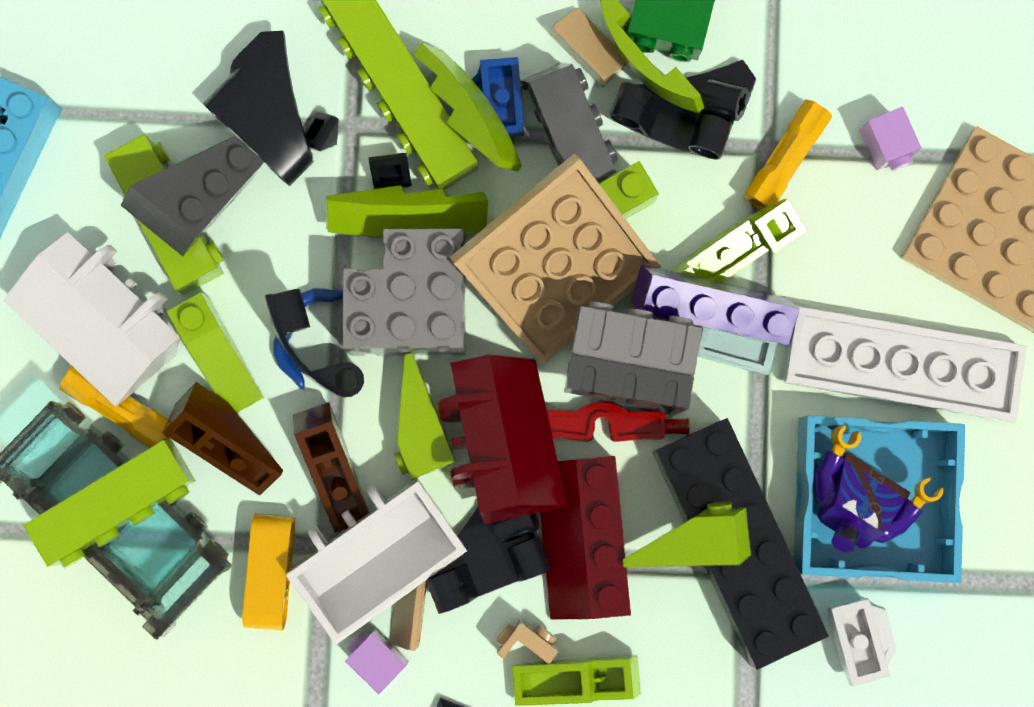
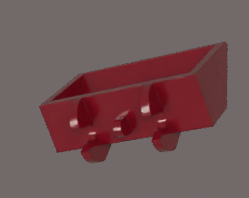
M484 355L451 362L456 395L442 399L436 405L442 421H462L464 435L452 438L450 443L452 449L467 447L470 463L455 467L449 472L453 486L461 489L475 487L479 512L484 524L568 506L536 359Z

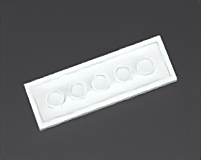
M799 307L800 311L789 344L784 384L1005 422H1017L1027 345Z

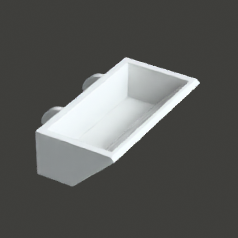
M66 232L35 257L3 301L116 407L176 356L180 336L160 318L166 309L162 304L168 300L162 292L154 294L144 303L132 292L137 286V283L132 278L122 283L111 272L116 264L112 257L117 253L113 246L106 245L93 255L69 232Z
M418 478L388 500L375 484L369 486L367 493L376 505V508L358 521H356L349 510H346L341 515L349 527L331 540L328 539L317 524L311 527L308 535L317 550L290 568L286 574L336 645L467 552L450 523Z

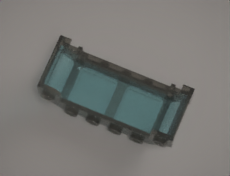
M50 401L0 452V484L4 482L14 492L12 495L17 500L24 499L40 515L130 459L121 451L124 444L109 431L103 434L99 429L86 421L85 415L72 403L66 402V404ZM164 500L152 508L155 514L136 526L130 521L118 528L121 535L102 547H98L95 542L83 550L86 555L84 558L135 606L132 611L137 616L141 615L147 620L142 627L155 640L166 637L177 625L175 622L222 573L227 572L232 567L227 559L229 556L227 551L205 531L208 527L205 521L193 511L187 514L176 504L178 501L169 505Z

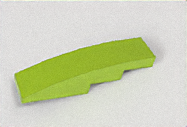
M421 42L413 55L438 75L429 89L454 109L446 123L497 167L519 172L522 167L521 161L506 128L486 96L470 76L442 49Z
M400 185L325 196L326 229L329 233L383 237V229H463L464 234L479 233L487 226L488 199L484 192L446 197L443 189L405 194Z

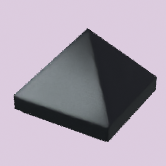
M321 112L314 113L304 131L310 149L320 152L337 145L339 119L336 116Z
M407 153L368 157L374 189L400 185L401 187L412 186Z

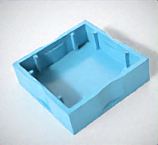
M810 415L799 417L793 559L800 574L855 578L863 576L888 577L912 581L961 583L963 525L960 516V493L964 481L965 424L923 421L879 422L864 418ZM846 425V429L842 434V440L845 443L849 441L850 435L854 431H859L861 434L858 446L845 449L843 455L849 452L910 492L909 500L915 497L914 487L920 480L931 478L924 486V493L928 497H932L938 488L943 487L942 497L937 501L925 503L920 508L923 512L905 533L885 543L874 541L866 549L856 546L854 551L850 553L841 552L832 545L831 540L835 531L822 524L818 519L820 505L817 502L813 485V476L827 449L832 450L834 446L831 442V432L834 428Z

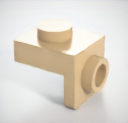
M521 619L516 626L509 622L496 639V642L501 645L497 650V655L504 659L518 640L550 664L559 652L558 647L553 644L557 638L539 624L533 629Z

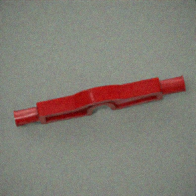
M603 402L586 405L578 411L547 410L553 438L590 442L594 438V425L598 418H604L608 421L610 440L612 442L662 440L665 438V434L689 435L690 427H674V425H690L689 418L669 419L665 418V413L627 412L618 405Z

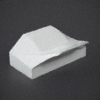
M869 598L828 607L830 628L840 664L849 685L857 686L890 677L888 664L897 651L886 609L871 605Z

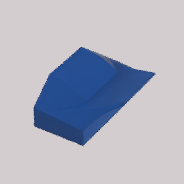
M518 57L480 60L478 72L472 80L489 100L509 136H524Z

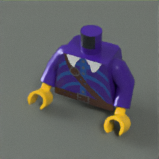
M846 425L834 428L831 432V442L834 446L832 450L827 449L813 476V485L817 502L820 505L818 519L822 524L835 531L831 540L832 545L841 552L850 553L854 551L856 546L866 549L874 541L885 543L905 533L923 511L920 508L925 503L937 501L942 497L943 487L938 488L932 497H928L924 493V486L931 478L920 480L914 487L915 497L909 500L910 492L849 452L843 455L845 449L858 446L861 434L859 431H854L850 435L849 441L845 443L842 440V434L846 429Z

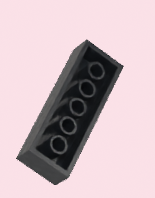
M725 418L653 450L652 454L684 522L706 510L707 505L711 503L731 502L732 508L746 507L751 556L740 565H709L704 567L749 665L758 670L829 637L729 419Z

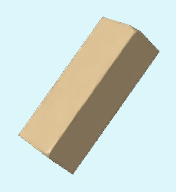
M579 8L570 12L551 27V35L602 88L627 65L617 47Z
M426 581L394 603L390 636L392 645L410 651H416L419 648L427 589Z

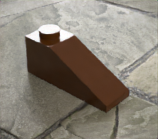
M195 382L175 403L162 432L164 435L259 496L282 475L283 469L228 402L198 382Z
M330 402L293 414V429L298 446L332 528L336 533L349 527L341 515L346 510L350 511L356 521L368 514L369 510L342 432Z

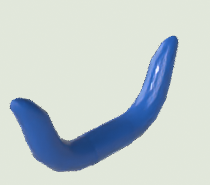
M313 288L301 292L305 308L314 302H334L343 298V290ZM293 333L287 334V342H289ZM275 336L273 356L278 367L293 380L299 389H304L305 380L301 371L283 351Z

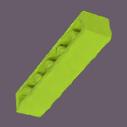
M321 0L322 5L317 8L328 28L336 26L342 36L337 39L342 51L348 60L352 57L356 58L361 66V69L356 72L368 91L374 88L381 98V101L376 104L388 123L394 120L401 130L396 136L408 155L412 152L416 154L421 163L416 169L427 187L434 184L437 189L445 190L478 170L476 158L462 136L446 123L450 118L436 94L429 89L431 86L377 0Z

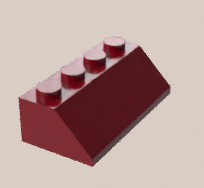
M607 456L558 461L568 506L540 512L543 548L552 569L546 572L550 620L630 616L627 568L623 567L625 548L616 457Z

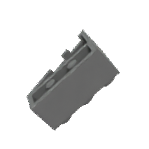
M560 62L520 80L523 90L529 91L536 108L534 114L538 123L541 122L550 142L548 145L558 166L575 153L596 181L616 173L613 162L618 160L610 140L604 141L598 127L603 125V121L596 105H589L584 91L588 90L589 87L581 68L575 69L571 63Z
M233 136L131 185L120 206L181 256H184L252 181L265 161Z

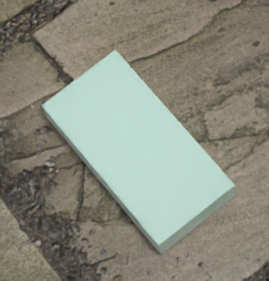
M700 326L703 329L698 353L699 358L765 376L769 375L777 343Z

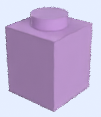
M903 106L868 120L859 129L877 171L887 166L890 167L891 171H895L913 162L911 157L922 148Z
M377 629L369 636L362 631L347 647L352 654L344 661L378 695L409 663V660Z

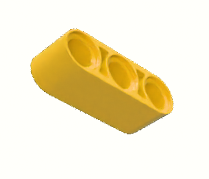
M254 514L242 614L244 628L284 631L290 591V580L286 574L292 568L295 517Z

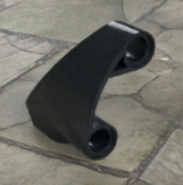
M283 30L263 31L235 57L230 67L231 75L203 102V105L222 124L236 133L290 187L314 163L312 160L313 154L305 136L294 95L285 33Z
M743 59L706 73L686 77L701 96L704 109L699 113L670 103L650 90L645 84L621 83L609 114L610 119L662 144L708 159L719 160L722 157L734 121H739L744 115L757 79Z
M298 288L265 295L270 322L275 336L292 363L306 377L336 396L345 398L358 394L364 384V375L356 364L345 362L311 371L301 362L286 340L287 334L310 328L301 290ZM342 369L351 370L356 376V385L350 391L340 390L335 383V376Z
M479 507L476 508L458 535L467 552L426 580L438 614L461 607L479 596L518 581H525L552 570L537 532L540 527L536 513L484 524Z

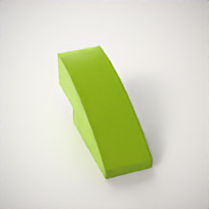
M638 655L555 660L550 664L547 662H535L512 666L515 706L582 704L599 700L635 699L641 695Z

